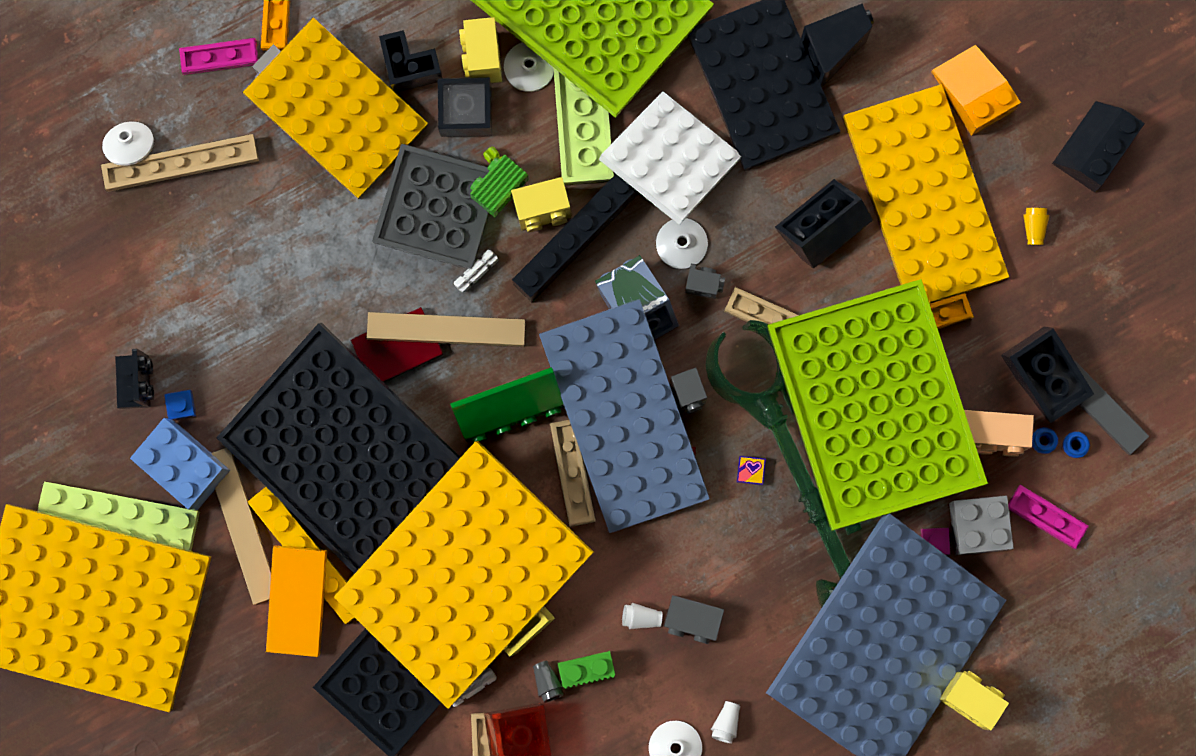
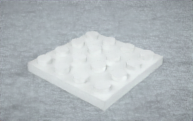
M662 92L601 154L599 160L680 225L738 163L741 156L737 150L666 93Z

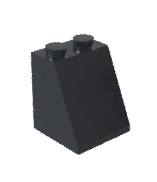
M863 3L804 26L801 40L821 86H824L867 42L874 20L871 12L865 10Z

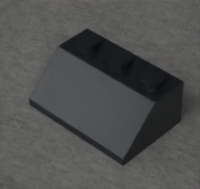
M1095 101L1052 164L1095 193L1103 185L1145 123L1122 108Z
M833 179L776 225L775 228L800 259L814 269L858 232L862 231L873 221V218L862 198Z

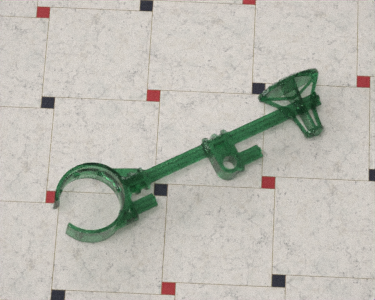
M750 320L742 326V330L752 331L762 336L775 353L767 323ZM722 332L714 339L706 356L708 380L713 389L722 398L731 403L739 404L761 423L764 428L772 431L800 491L798 502H802L805 507L803 513H808L810 518L807 520L808 523L816 526L841 580L850 566V562L836 531H831L819 490L814 486L786 426V420L789 417L787 414H783L781 409L784 406L779 404L776 399L779 397L778 392H782L791 414H795L777 356V372L773 384L760 393L742 391L733 386L720 369L718 351L723 340L726 338V333ZM860 523L844 527L847 535L862 529ZM823 579L816 581V592L821 608L834 589L832 587L835 588L837 583Z

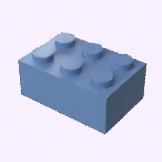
M167 418L162 419L130 458L188 510H198L230 471L229 468L174 420Z

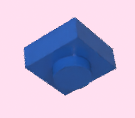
M191 390L164 394L168 419L179 420L196 416Z

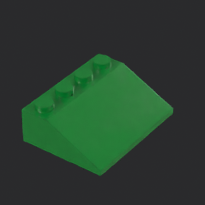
M552 367L450 403L466 442L472 441V444L475 441L480 443L487 440L486 435L494 432L497 435L510 432L513 425L521 423L522 426H527L535 423L538 416L546 414L547 418L561 413V408L565 407Z

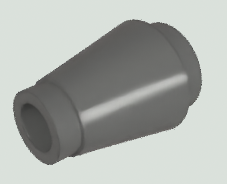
M548 661L535 664L533 669L539 698L542 697L543 702L546 703L563 696L562 689L564 687Z

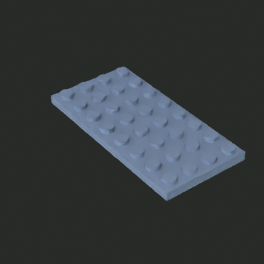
M640 299L539 334L550 367L554 371L563 404L609 533L710 499Z

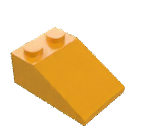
M976 45L931 71L939 85L942 84L947 98L971 136L1014 112L1021 103L1008 81Z

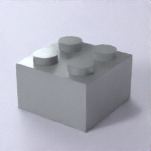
M1007 496L957 500L949 503L955 556L1013 549Z

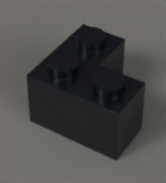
M404 30L379 36L390 85L395 93L438 83V79H443L435 48L411 54Z

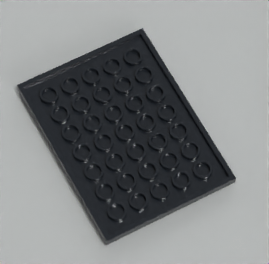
M318 323L216 437L354 574L461 458L323 323Z

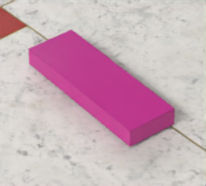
M255 38L179 48L183 75L253 66L259 60L257 40Z
M1022 485L1017 487L1008 502L1010 511L1073 549L1077 548L1089 527Z

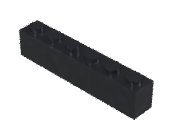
M615 174L512 279L513 285L532 303L631 203L639 192Z

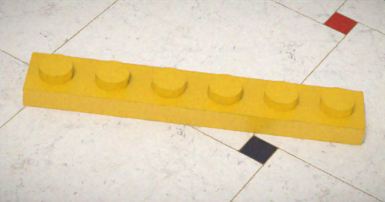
M267 487L248 501V504L282 546L321 550L287 507ZM327 558L324 598L347 625L355 617L334 598L347 582Z

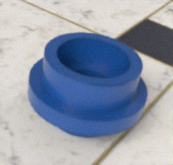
M1043 427L1033 433L1032 447L1038 453L1048 454L1057 447L1058 437L1052 429ZM1041 436H1045L1048 439L1046 446L1040 443Z
M1081 432L1069 433L1063 440V450L1069 457L1080 458L1089 451V440ZM1072 441L1079 442L1080 448L1078 450L1072 448Z

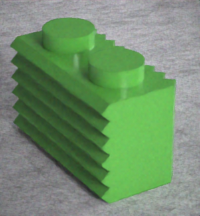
M506 155L501 159L496 157L487 168L489 170L488 174L484 178L478 177L470 187L472 190L470 193L471 198L494 218L513 198L511 190L523 187L529 180L528 174Z
M610 651L558 663L562 686L565 689L568 686L572 688L575 685L577 687L578 684L583 685L584 682L588 684L589 681L593 683L594 680L598 682L599 679L604 680V678L609 679L610 676L612 678L615 676Z

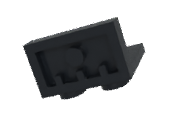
M132 349V355L115 356L117 408L151 407L150 400H154V387L152 384L150 385L149 374H153L152 359H149V356L139 349Z

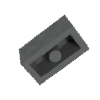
M693 368L671 376L670 385L680 412L687 411V414H692L702 410L707 396L697 369Z
M672 595L664 627L669 628V634L683 637L684 633L695 635L694 641L709 644L710 640L716 641L724 609Z

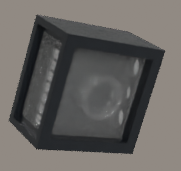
M490 77L438 79V130L441 137L492 136V88Z

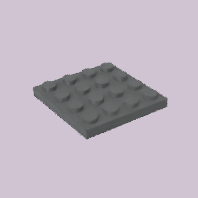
M401 144L372 242L457 267L472 269L489 212L471 198L470 193L472 190L470 187L478 177L484 178L488 174V167Z

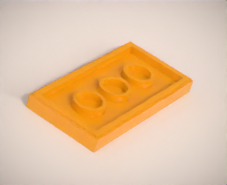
M273 546L266 652L313 657L320 656L327 550Z

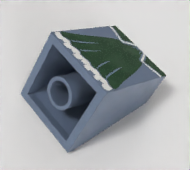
M640 255L634 259L627 260L622 266L603 274L599 279L595 280L600 295L609 309L640 299L654 340L679 326L669 298Z

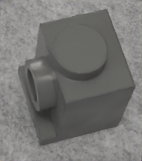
M691 263L685 293L716 299L717 292H723L725 278L720 277L721 274H716V270L712 268L701 267L700 270H696V264Z

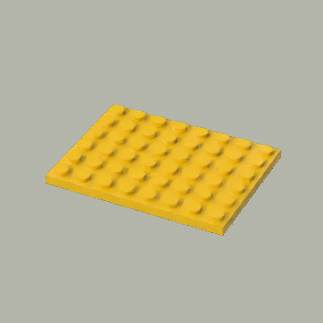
M475 441L334 598L449 709L587 561L594 551L481 443Z
M6 504L0 525V668L171 712L211 556Z

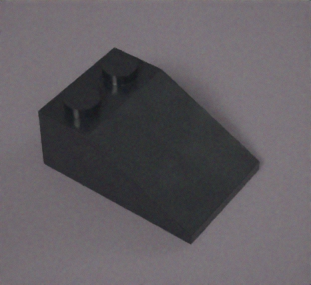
M1042 327L1001 355L1016 380L1049 423L1054 422L1094 395V392L1054 328Z

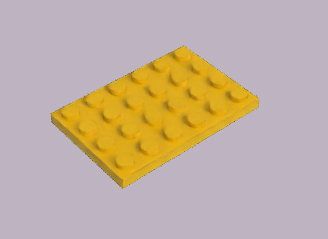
M314 17L243 91V94L357 199L363 195L397 158L401 144L409 145L428 125L418 113Z

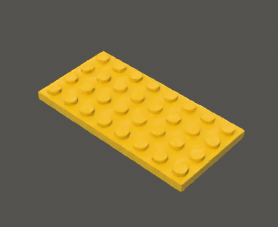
M942 84L843 116L900 285L922 279L930 304L1009 278Z

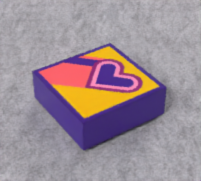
M739 456L736 483L763 486L766 459Z

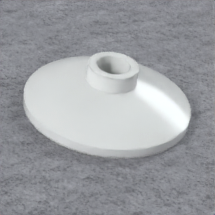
M523 42L514 46L508 52L504 61V72L507 80L512 86L521 91H538L548 85L554 75L553 67ZM528 60L534 62V65L530 68L524 65Z
M121 123L106 134L103 140V152L106 158L116 165H133L149 155L154 145V137L151 130L142 123Z
M688 218L680 225L674 220H670L662 226L656 239L658 255L664 263L676 269H688L691 263L697 265L704 258L708 247L707 235L704 229L697 222ZM681 237L687 240V244L684 246H680L677 243V240Z
M669 721L660 725L653 732L649 741L650 756H701L702 742L697 731L689 724L682 721ZM673 743L680 744V752L673 753L670 749Z

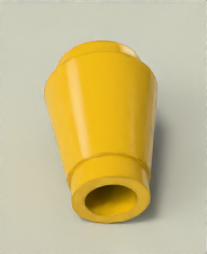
M1026 208V214H1023L1028 245H1043L1050 216L1047 215V208Z

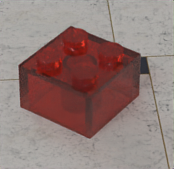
M530 704L484 713L490 756H551L544 705Z

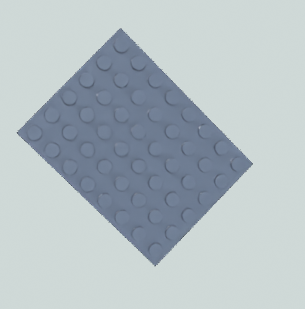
M890 513L883 515L766 694L856 756H906L941 702L940 698L944 690L955 677L956 672L962 670L1006 600Z

